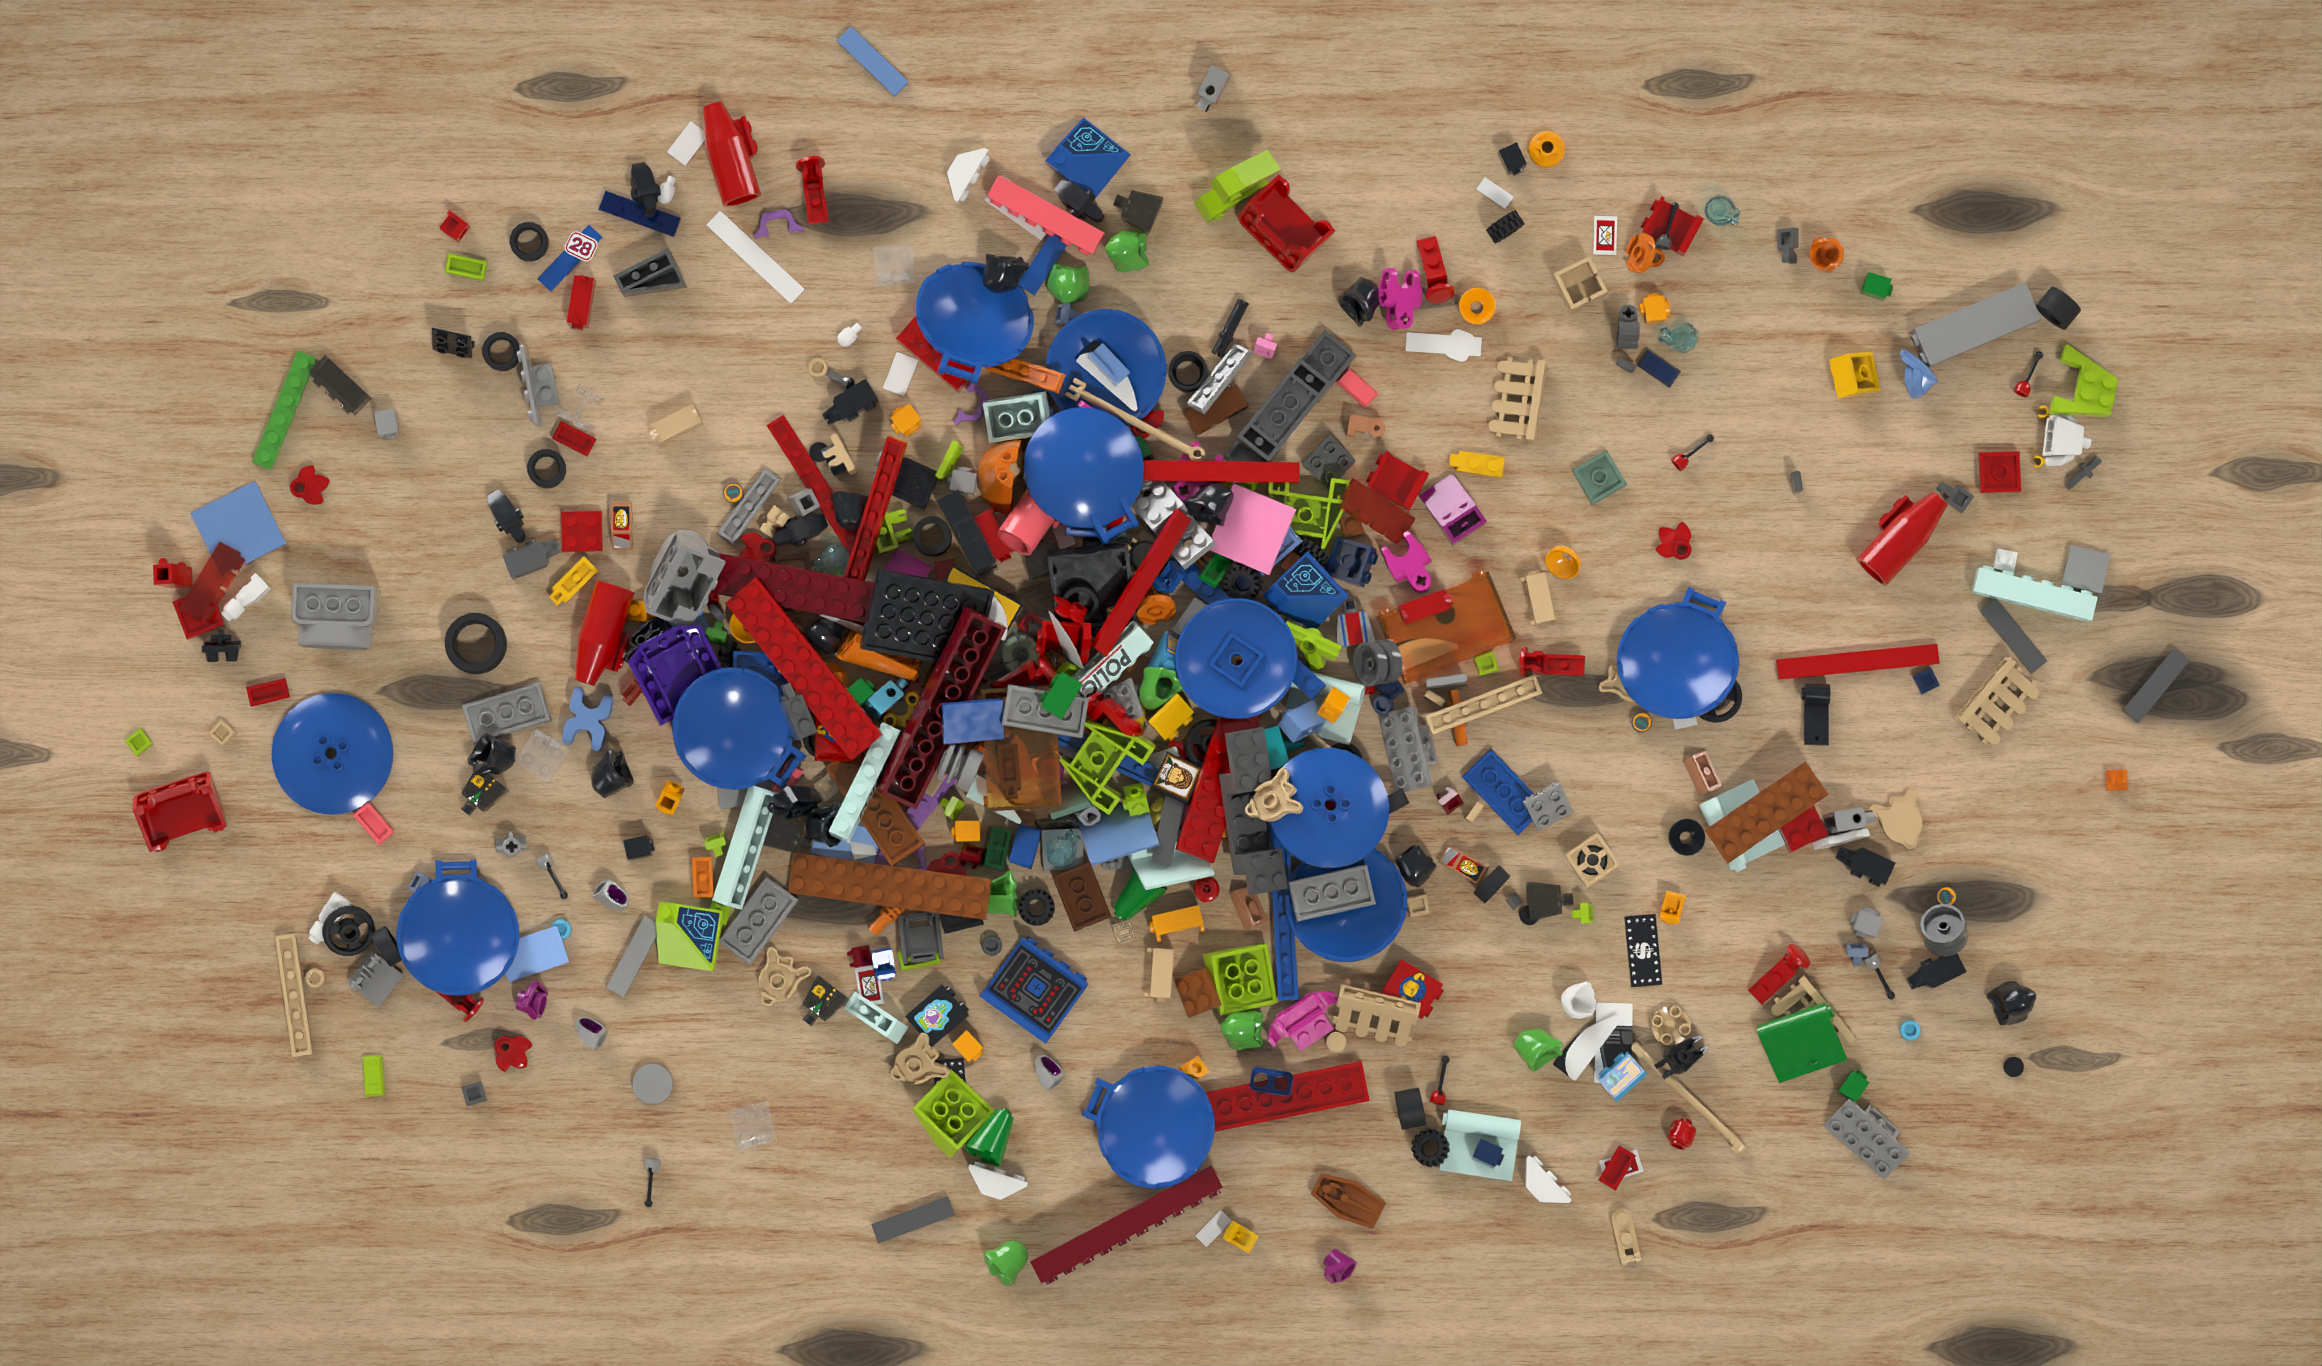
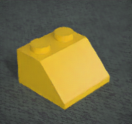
M1872 352L1848 353L1829 359L1838 398H1850L1881 391Z
M1176 693L1148 721V725L1164 741L1168 738L1172 741L1180 733L1178 729L1182 725L1186 727L1194 719L1192 717L1194 711Z

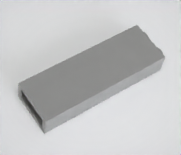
M2025 282L1919 326L1912 331L1911 339L1913 344L1919 347L1921 352L1919 353L1920 360L1928 367H1932L2035 324L2041 320V317Z

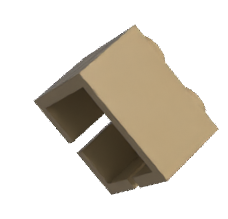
M1590 256L1554 273L1552 276L1570 313L1585 306L1588 301L1591 303L1606 296L1608 293L1601 277L1598 276L1595 280L1593 278L1597 275L1598 271Z

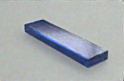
M605 191L598 209L599 211L673 238L681 221V218L657 209L654 217L649 218L645 216L642 206L637 207L635 201Z

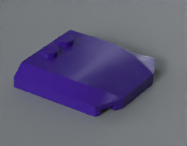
M676 625L641 643L627 662L659 726L673 720L679 699L695 680L709 672L722 669L700 625Z

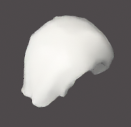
M1585 981L1574 984L1562 993V1009L1571 1018L1582 1019L1592 1016L1595 1012L1596 999L1594 998L1595 994L1591 983Z

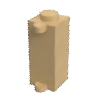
M691 404L651 424L652 431L649 433L654 443L658 441L661 446L704 423L694 404Z
M1540 570L1528 572L1529 576L1519 578L1520 582H1525L1533 616V621H1529V626L1555 621L1546 573H1540Z
M1147 948V952L1153 953L1151 993H1144V997L1154 998V1002H1166V999H1171L1174 949Z

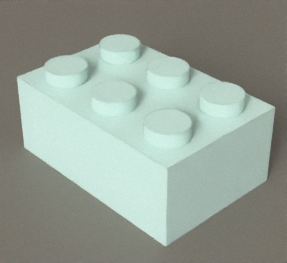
M1046 391L989 399L983 403L989 443L1032 437L1036 429L1050 417Z

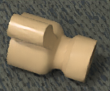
M773 505L766 516L767 522L763 523L759 529L773 538L776 529L782 528L790 516Z

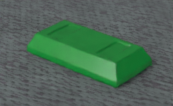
M1214 553L1198 578L1212 588H1216L1233 563V560Z

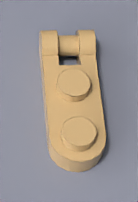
M1617 1209L1613 1212L1611 1221L1621 1266H1628V1263L1633 1262L1635 1264L1642 1263L1631 1213L1626 1209ZM1632 1248L1633 1254L1626 1255L1625 1249Z

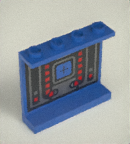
M1029 936L1026 939L1021 937L1017 946L986 989L983 990L980 997L1046 1044L1089 984L1085 982L1087 978L1081 973H1072L1069 970L1071 966L1062 960L1058 963L1054 960V954L1044 948L1042 951L1037 948L1036 945L1038 943Z

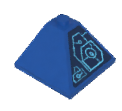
M1083 117L1046 159V165L1066 181L1073 182L1084 191L1089 190L1097 197L1131 154Z
M1306 552L1262 595L1277 611L1305 625L1308 629H1317L1349 597L1309 552Z

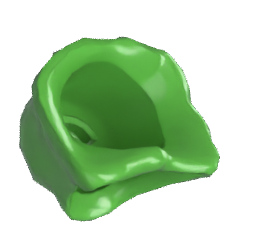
M1119 231L1105 246V251L1117 271L1129 272L1149 266V260L1145 253L1147 247L1146 233Z
M1055 263L1047 282L1048 292L1063 303L1075 304L1078 301L1085 300L1089 292L1088 268L1086 266L1073 268Z
M1165 667L1144 668V678L1139 689V698L1145 708L1149 710L1161 709L1176 693H1180L1183 690L1175 671L1168 670ZM1159 678H1170L1173 686L1159 680Z
M1007 871L1003 876L992 880L988 913L1007 914L1011 917H1016L1017 883L1011 871Z
M1248 1009L1231 1013L1221 1024V1032L1227 1039L1230 1048L1234 1050H1253L1263 1046L1260 1034L1263 1014L1261 1012Z
M1542 1028L1524 1030L1517 1036L1513 1044V1048L1521 1059L1526 1062L1532 1072L1537 1071L1552 1059L1563 1054L1560 1050L1563 1043L1545 1033Z
M1011 1240L994 1250L985 1251L984 1259L989 1267L990 1274L993 1276L997 1275L1003 1285L1011 1286L1015 1283L1019 1272L1025 1267L1028 1260V1251L1021 1242Z

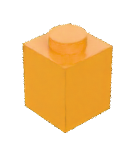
M1332 687L1324 698L1317 714L1334 724L1342 714L1350 697Z
M955 821V826H951L952 838H956V842H981L980 821Z
M967 1030L952 1044L968 1062L971 1060L976 1062L983 1055L981 1051L984 1048Z

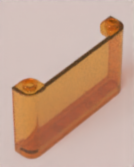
M1481 570L1473 573V578L1469 581L1445 590L1446 593H1450L1453 604L1450 605L1451 610L1407 626H1404L1399 609L1390 611V608L1378 612L1379 616L1376 619L1384 639L1393 641L1401 653L1402 673L1400 678L1403 685L1517 639L1489 571L1484 573Z
M1027 686L1026 688L1050 691L1053 686ZM1008 688L981 689V694H977V700L1002 698L1004 714ZM1004 726V739L984 741L988 795L984 796V808H988L989 812L1062 807L1057 734ZM1017 743L1021 790H1017L1018 799L1006 800L1005 792H1001L997 745Z

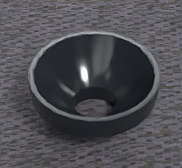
M1679 820L1670 828L1668 834L1669 844L1680 855H1694L1704 846L1705 831L1695 820ZM1681 833H1690L1692 836L1691 842L1683 844L1680 841Z

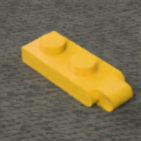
M1459 451L1458 454H1450L1449 466L1456 467L1457 472L1502 478L1505 457Z
M583 557L552 587L554 592L548 598L556 606L562 602L566 604L599 571Z

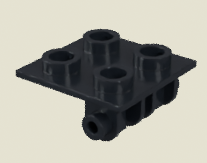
M437 328L431 329L433 350L442 354H453L460 358H472V349H474L475 341L472 340L471 336Z

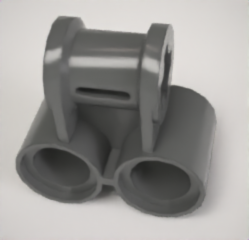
M1624 305L1620 309L1618 318L1617 349H1637L1640 336L1637 309L1632 305Z

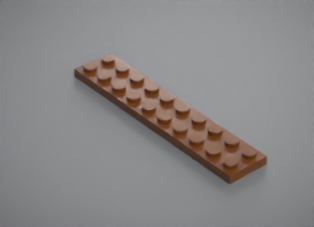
M794 853L788 893L987 920L992 880Z

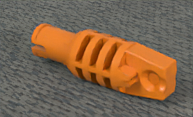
M1458 689L1448 691L1449 701L1446 702V707L1464 701V699L1460 700ZM1468 723L1451 728L1454 731L1456 746L1468 744L1465 730Z
M883 906L879 912L880 915L868 929L877 936L888 923H893L905 909Z

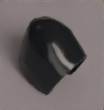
M818 619L811 623L807 629V638L815 649L827 654H835L840 646L845 627L829 619Z
M1419 845L1411 846L1396 859L1405 882L1414 887H1421L1437 867L1434 860L1426 856Z

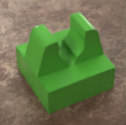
M716 621L714 628L707 627L705 636L708 642L725 646L727 632L723 631L724 622Z

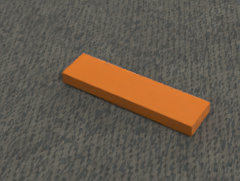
M1017 358L1001 365L986 368L989 372L1059 394L1066 376L1063 373Z

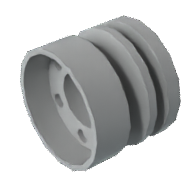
M952 743L944 751L938 766L936 780L941 782L944 774H947L949 776L946 784L949 785L953 778H957L956 788L968 793L984 753L971 749L968 755L965 756L963 755L965 745H961L959 752H955L954 749L957 743Z

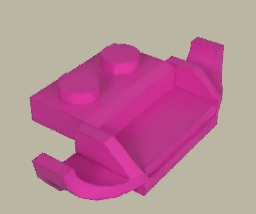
M1327 991L1308 993L1277 1014L1267 1036L1271 1045L1274 1047L1282 1037L1288 1038L1290 1036L1301 1052L1332 1031L1334 1028L1324 1013L1327 1011L1326 1008L1328 1006L1337 1004V995Z

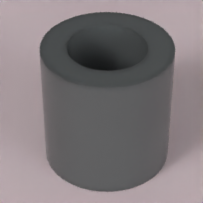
M1516 892L1506 900L1513 910L1523 903Z

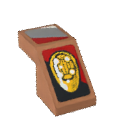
M632 502L611 503L612 550L633 549Z
M1450 845L1447 846L1439 860L1441 865L1457 872L1465 879L1477 885H1480L1489 869L1484 864Z

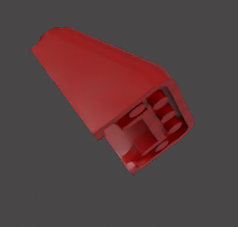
M1278 174L1247 202L1239 213L1238 220L1286 270L1295 272L1336 230L1328 221L1319 220L1315 223L1288 196L1290 185L1287 180Z
M208 771L141 792L133 798L132 810L149 853L165 850L171 839L207 828L208 831H213V833H218L227 827V821L214 780Z

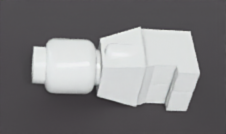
M255 573L251 577L252 581L242 587L236 595V599L232 598L224 605L221 614L229 622L232 619H237L245 611L244 607L247 608L259 602L271 590L258 574Z
M334 892L319 915L320 921H316L310 929L308 939L317 945L320 942H324L322 928L327 916L335 909L348 905L351 906L353 903L339 893ZM344 915L338 917L334 921V923L338 924L339 921L343 919Z

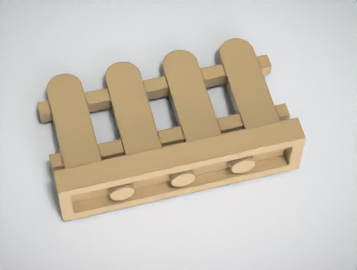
M1508 357L1507 361H1500L1497 368L1499 372L1505 374L1504 381H1497L1494 388L1498 393H1502V399L1495 400L1491 408L1494 412L1499 413V419L1490 421L1488 425L1490 431L1496 433V437L1502 438V434L1516 435L1517 440H1522V436H1524L1528 442L1536 443L1548 366L1546 361L1538 360L1536 365L1533 364V360H1528V363L1513 362V358ZM1511 374L1526 376L1525 383L1510 382ZM1531 377H1535L1534 384H1530ZM1508 394L1523 396L1522 403L1507 401ZM1528 397H1532L1531 404H1527ZM1505 414L1520 416L1519 423L1504 421ZM1525 416L1529 417L1528 424H1524Z
M2005 657L1954 717L1959 724L1967 723L1968 725L1965 728L1969 731L1974 729L1983 738L1981 740L1983 744L1987 742L1992 745L1998 744L2000 736L1996 732L2000 727L2007 730L2012 728L2013 720L2009 716L2013 711L2016 714H2023L2026 711V705L2022 702L2027 696L2030 699H2035L2039 696V690L2035 687L2037 682L2035 680L2030 682L2020 673L2022 669L2019 666L2014 668L2016 662L2010 657ZM2006 677L2007 679L2002 684L2001 681ZM2011 683L2022 692L2018 697L2007 689ZM1991 693H1994L1990 699L1987 698ZM1998 698L2009 707L2005 713L1994 704ZM1980 708V711L1975 714L1976 710ZM1985 713L1996 722L1992 728L1981 719Z
M1804 974L1798 979L1799 985L1796 986L1793 983L1790 986L1792 990L1781 999L1778 996L1774 999L1776 1003L1772 1006L1771 1010L1776 1016H1780L1783 1013L1787 1016L1792 1014L1788 1009L1799 1000L1805 1005L1799 1011L1824 1002L1828 1005L1830 1004ZM1807 993L1813 999L1810 1002L1805 998V995ZM1834 1010L1833 1025L1839 1030L1837 1035L1844 1049L1846 1046L1843 1043L1848 1041L1851 1044L1856 1040V1036Z
M1341 984L1336 1005L1340 1007L1338 1016L1333 1017L1332 1023H1336L1335 1028L1338 1032H1346L1348 1026L1356 1028L1355 1033L1359 1037H1365L1368 1031L1376 1033L1375 1038L1379 1042L1386 1041L1388 1036L1395 1037L1396 1045L1403 1047L1407 1044V1041H1412L1413 1034L1409 1033L1411 1025H1416L1421 1003ZM1352 1010L1360 1012L1358 1021L1350 1020ZM1372 1015L1380 1017L1378 1026L1370 1024ZM1392 1020L1400 1021L1397 1031L1390 1029Z

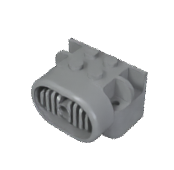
M681 530L671 534L664 541L651 566V578L643 594L646 613L677 625H693L702 606H706L709 599L708 595L711 590L715 589L718 581L717 578L726 563L725 560L720 559V555L715 549L708 546L707 541L702 535L691 530Z
M293 583L292 618L299 624L298 644L302 647L320 649H369L372 643V627L377 623L379 612L378 597L381 595V590L375 586Z

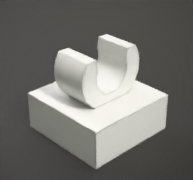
M1997 549L1993 568L2014 573L2018 553Z

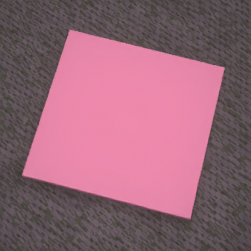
M1233 484L1231 489L1234 493L1232 504L1226 514L1224 526L1216 525L1211 538L1216 545L1210 551L1270 575L1297 509Z

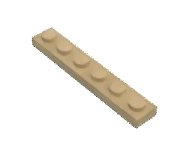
M1532 675L1426 715L1424 720L1432 736L1541 695L1542 691L1536 676Z
M295 933L275 936L292 1057L312 1055L313 1048L297 937Z

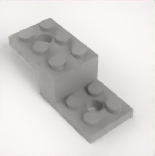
M1142 482L1140 492L1131 507L1143 519L1156 538L1175 508L1192 520L1171 553L1183 569H1187L1213 548L1216 543L1198 522L1188 515L1185 505L1165 482ZM1147 491H1152L1149 497H1143ZM1187 540H1193L1189 546H1184Z

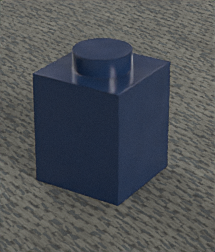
M1480 1139L1471 1159L1494 1169L1496 1165H1501L1505 1155L1501 1154L1503 1148Z

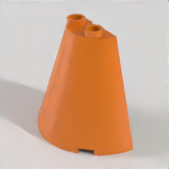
M1023 438L995 442L985 451L977 469V483L982 497L990 507H996L997 512L1004 515H1009L1012 511L1014 474L1010 472L1009 467L1012 463H1016L1018 450L1022 451Z
M852 621L853 623L861 626L865 625L864 622ZM849 629L848 633L844 635L836 655L841 661L905 678L913 682L919 676L920 671L918 669L922 664L920 659L864 650L860 648L862 634Z

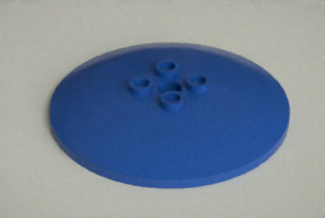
M1224 599L1204 607L1185 625L1176 647V671L1185 693L1201 709L1221 718L1245 719L1268 711L1288 692L1297 669V648L1288 625L1271 608L1249 599ZM1235 655H1239L1243 659L1242 663L1238 666L1231 663V659Z
M321 694L308 698L296 705L281 721L272 745L273 770L284 792L300 806L321 814L336 815L349 813L373 800L386 784L393 765L394 750L392 737L382 717L364 701L345 694ZM329 748H335L337 751V755L333 759H328L326 756V751Z
M1317 748L1295 756L1282 767L1289 771V783L1297 789L1296 793L1291 796V799L1303 805V811L1300 814L1289 813L1279 820L1270 822L1276 838L1290 854L1313 866L1338 868L1363 859L1378 845L1388 824L1389 800L1381 778L1366 761L1345 750ZM1328 800L1333 801L1335 809H1326L1325 802Z

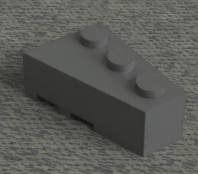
M668 249L613 276L624 297L687 288Z

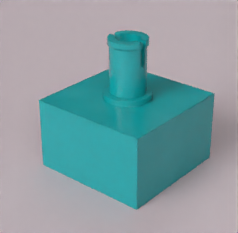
M1279 725L1264 729L1270 772L1280 770L1289 761L1288 751L1305 747L1304 741L1293 743L1290 739L1284 740L1281 736Z

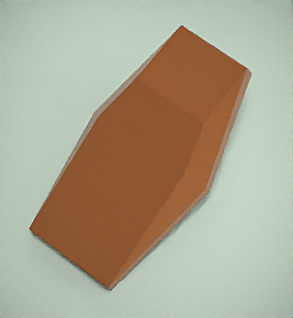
M1323 1173L1320 1174L1311 1192V1195L1337 1218L1371 1229L1374 1228L1386 1202L1357 1181Z

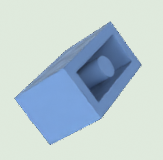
M1313 700L1308 703L1302 702L1294 710L1288 709L1285 711L1278 725L1294 743L1319 731L1327 720L1317 714L1320 707Z

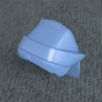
M1903 348L1900 355L1901 359L1906 362L1905 385L1910 397L1918 399L1924 396L1938 380L1926 364Z

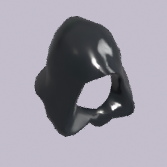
M986 253L983 285L990 292L998 294L1015 290L1021 275L1030 266L1021 256L1018 258L1013 256L997 257Z
M1359 277L1354 284L1339 296L1340 307L1355 321L1358 327H1361L1364 321L1369 322L1372 320L1374 312L1379 305L1378 287L1372 280Z
M1222 483L1202 485L1194 496L1184 501V504L1188 508V515H1193L1196 521L1224 526L1226 514L1232 504L1234 493ZM1197 504L1202 505L1200 510H1196Z
M847 491L831 492L835 519L842 529L853 531L859 528L869 496Z
M485 733L480 737L468 757V764L473 766V773L475 775H499L514 765L516 747ZM477 761H482V762H485V763H484V764H479V763H477Z
M613 749L607 750L603 758L592 768L591 785L594 791L603 798L614 795L634 783L622 751L616 753Z
M836 801L829 807H817L808 812L805 826L806 833L812 840L825 843L830 848L837 846L841 842L840 839L831 836L829 833L841 803Z
M2007 981L1991 990L1987 994V999L1994 1006V1013L1999 1024L2002 1026L2023 1022L2028 1018V1013L2032 1011L2036 1001V993L2026 986L2019 985L2016 981ZM2000 1000H2003L2008 1014L2000 1009Z

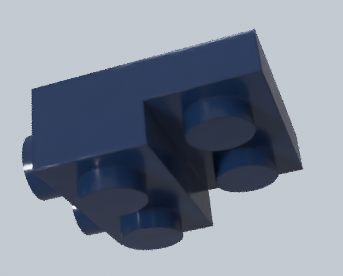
M1336 536L1325 570L1332 578L1364 588L1365 584H1369L1372 577L1370 572L1371 566L1377 563V550L1372 546Z

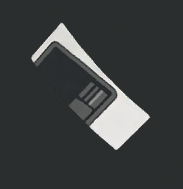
M1596 1003V1023L1618 1015L1621 1016V1021L1595 1054V1083H1600L1598 1081L1600 1071L1606 1066L1610 1068L1615 1063L1613 1060L1620 1053L1623 1052L1625 1054L1628 1051L1632 1056V1004Z

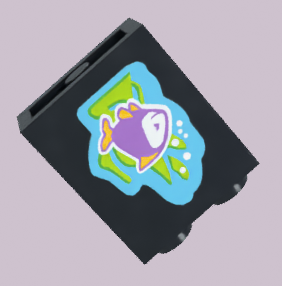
M941 985L905 1016L919 1034L926 1033L929 1036V1045L931 1047H934L943 1037L969 1017L966 1013L969 1009L962 1001L958 1003L954 999L956 994L949 985L946 988Z

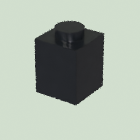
M1517 142L1498 151V156L1507 175L1513 174V176L1524 172L1523 168H1526L1527 163Z
M648 835L623 840L628 861L653 856L652 851H655L653 839H649Z

